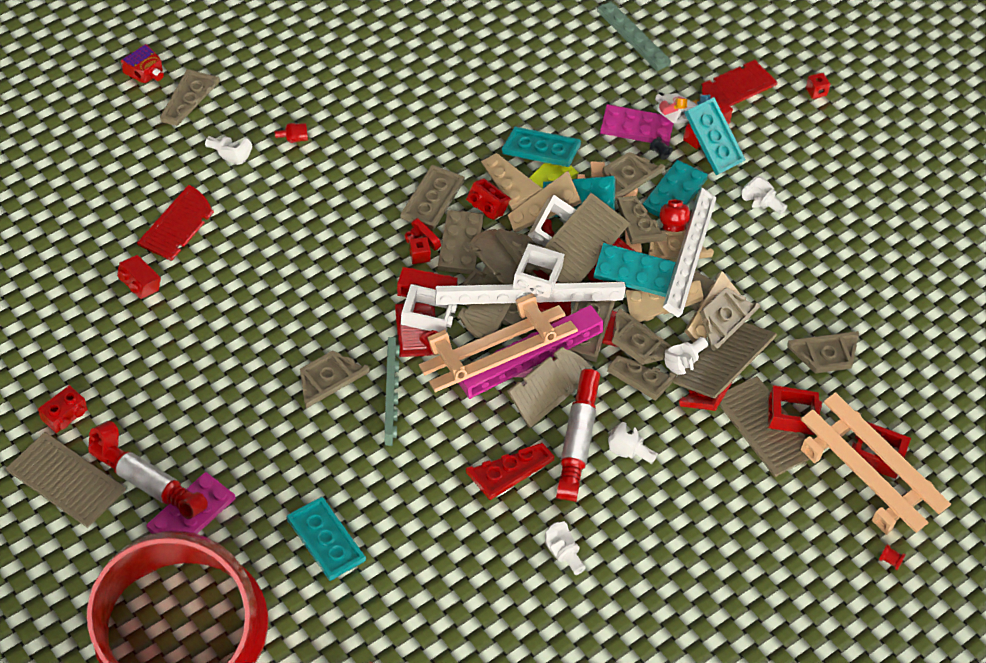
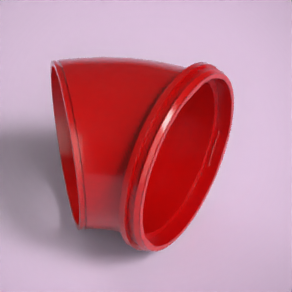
M162 531L144 536L120 550L108 562L97 577L91 590L87 607V623L99 663H119L109 645L108 626L115 603L124 590L136 580L162 567L192 563L215 567L235 580L244 603L245 625L239 645L226 663H256L262 653L268 633V611L263 592L253 576L241 566L239 561L226 548L207 537L186 531Z

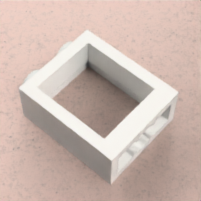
M555 195L546 200L528 233V236L535 243L541 244L544 247L552 237L540 229L550 210L566 221L576 211V209Z
M528 243L515 273L513 287L550 298L561 272L565 254ZM527 263L553 270L549 281L523 273Z
M411 284L402 310L401 325L428 331H447V327L451 328L453 316L451 314H455L457 304L435 305L436 290ZM420 302L446 308L444 319L413 313L415 303Z

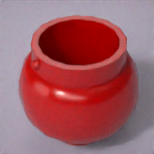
M669 200L668 203L661 207L660 221L663 224V229L671 232L686 230V225L690 221V210L687 205L683 204V201Z

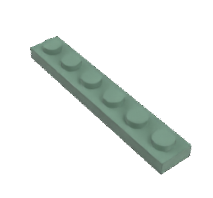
M612 1L598 7L597 12L656 71L670 66L671 60Z
M388 337L385 408L386 446H393V438H397V426H393V423L398 419V409H394V405H398V393L394 392L395 388L399 387V377H395V372H399V361H396V356L399 357L400 345H396V337Z

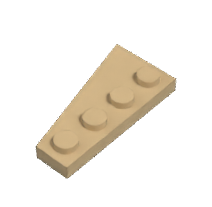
M497 153L481 161L497 188L511 198L508 205L512 211L542 190L541 187Z
M568 171L508 214L515 233L532 226L546 200L553 195L571 207L582 203ZM550 210L547 218L556 214Z
M723 271L718 273L716 281L711 285L707 296L702 300L698 311L693 315L684 330L692 342H695L700 337L707 338L700 311L719 292L727 287L736 294L741 295Z
M692 281L685 307L703 300L700 281ZM636 289L625 291L629 315L638 322L649 321L660 314L670 313L663 308L666 297Z

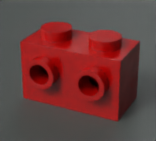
M483 178L473 183L466 200L473 207L482 211L486 217L494 220L504 215L511 198Z
M138 255L119 262L117 277L140 299L159 291L161 277Z
M70 385L38 408L41 420L56 434L67 428L71 422L83 416L88 410L85 398Z

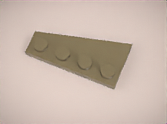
M187 69L160 116L161 122L178 126L220 82L219 77Z

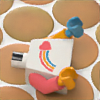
M659 92L655 100L659 103L658 112L672 123L678 124L689 122L684 112L709 100L710 95L700 96V101H690L677 93L664 94Z

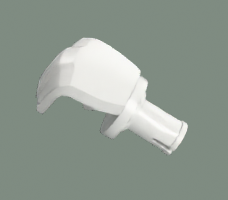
M208 136V139L205 141L206 147L218 150L220 157L237 165L243 164L252 150V144L247 138L240 145L238 141L232 143V139L226 136L222 140Z
M761 176L752 179L742 189V199L745 201L754 200L752 204L754 208L761 207L765 209L769 206L780 215L787 209V205L775 198L776 191H774L773 186Z
M700 337L692 344L684 342L666 349L664 360L669 370L679 375L686 373L685 368L693 370V363L699 358L698 353L708 347L706 339Z
M625 422L617 425L609 435L610 451L621 457L632 459L637 455L652 464L658 455L657 452L643 445L644 438L638 436L636 428L633 429L632 434H628Z
M557 522L551 525L545 532V543L548 549L559 562L567 561L575 575L582 573L586 567L577 556L580 548L575 543L565 522Z

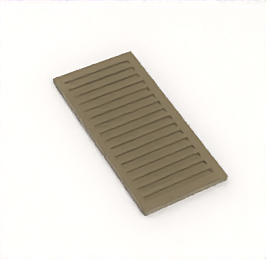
M592 193L544 247L545 249L565 254L557 283H581L597 264L603 243L613 245L630 225V222ZM537 266L548 276H551L553 270Z
M744 322L717 350L713 351L709 344L698 355V360L693 363L694 369L685 368L686 373L678 375L673 380V383L708 397L716 398L775 339L777 334Z
M756 376L729 389L719 406L771 474L777 477L810 460L801 451L806 437L803 433L768 428V395L770 391L759 377ZM781 406V414L788 415Z
M46 432L6 468V471L87 528L126 491V487Z

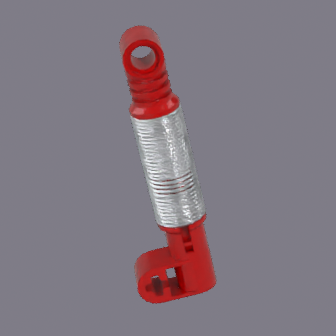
M583 369L580 373L576 400L571 406L560 463L562 470L556 499L577 501L581 472L586 467L596 416V406L594 403L597 398L600 373L593 369Z
M110 420L105 421L90 430L89 454L113 468L118 476L160 502L172 504L179 509L180 514L186 519H192L207 509L208 502L202 493L190 492L182 487L177 479L134 453L125 452L118 448L119 431L115 423Z

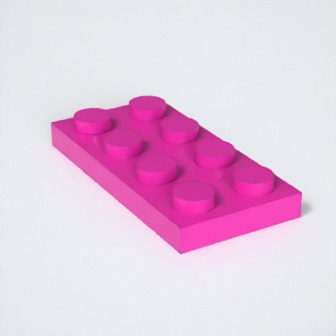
M607 104L600 134L651 143L657 137H661L663 142L669 146L674 123L662 114Z
M205 472L187 488L192 493L200 492L206 497L208 507L205 511L192 519H186L180 514L178 508L169 504L146 524V528L152 534L162 531H186L198 534L236 499L235 494Z

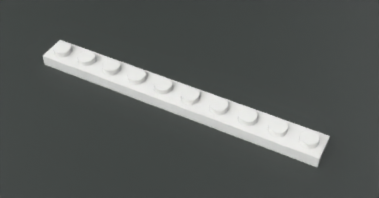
M703 188L697 193L690 221L663 304V308L676 317L683 313L716 201V197Z
M625 282L556 283L550 298L537 294L534 295L539 303L623 300L626 287ZM513 284L436 286L435 305L516 303L515 300L531 293L514 288Z

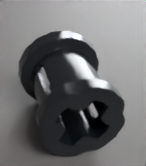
M657 137L650 144V149L658 153L662 160L667 159L673 152V148L667 146L661 137Z

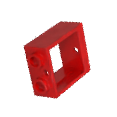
M773 385L768 395V428L815 435L801 420L802 417L781 414V401L810 405L811 410H814L820 416L822 401L819 400V392Z
M867 422L891 446L897 447V452L903 458L905 457L911 440L910 437ZM856 435L855 438L858 439V442H853L852 448L878 473L896 479L898 474L879 456L861 450L863 440Z

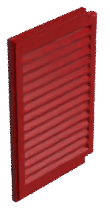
M415 303L413 313L436 317L435 306ZM395 304L398 345H400L399 357L434 355L419 340L420 336L429 331L401 325L404 304Z

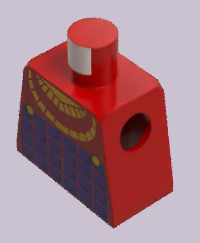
M144 44L121 60L123 73L142 83H147L151 79L160 81L164 76L161 59L147 44Z

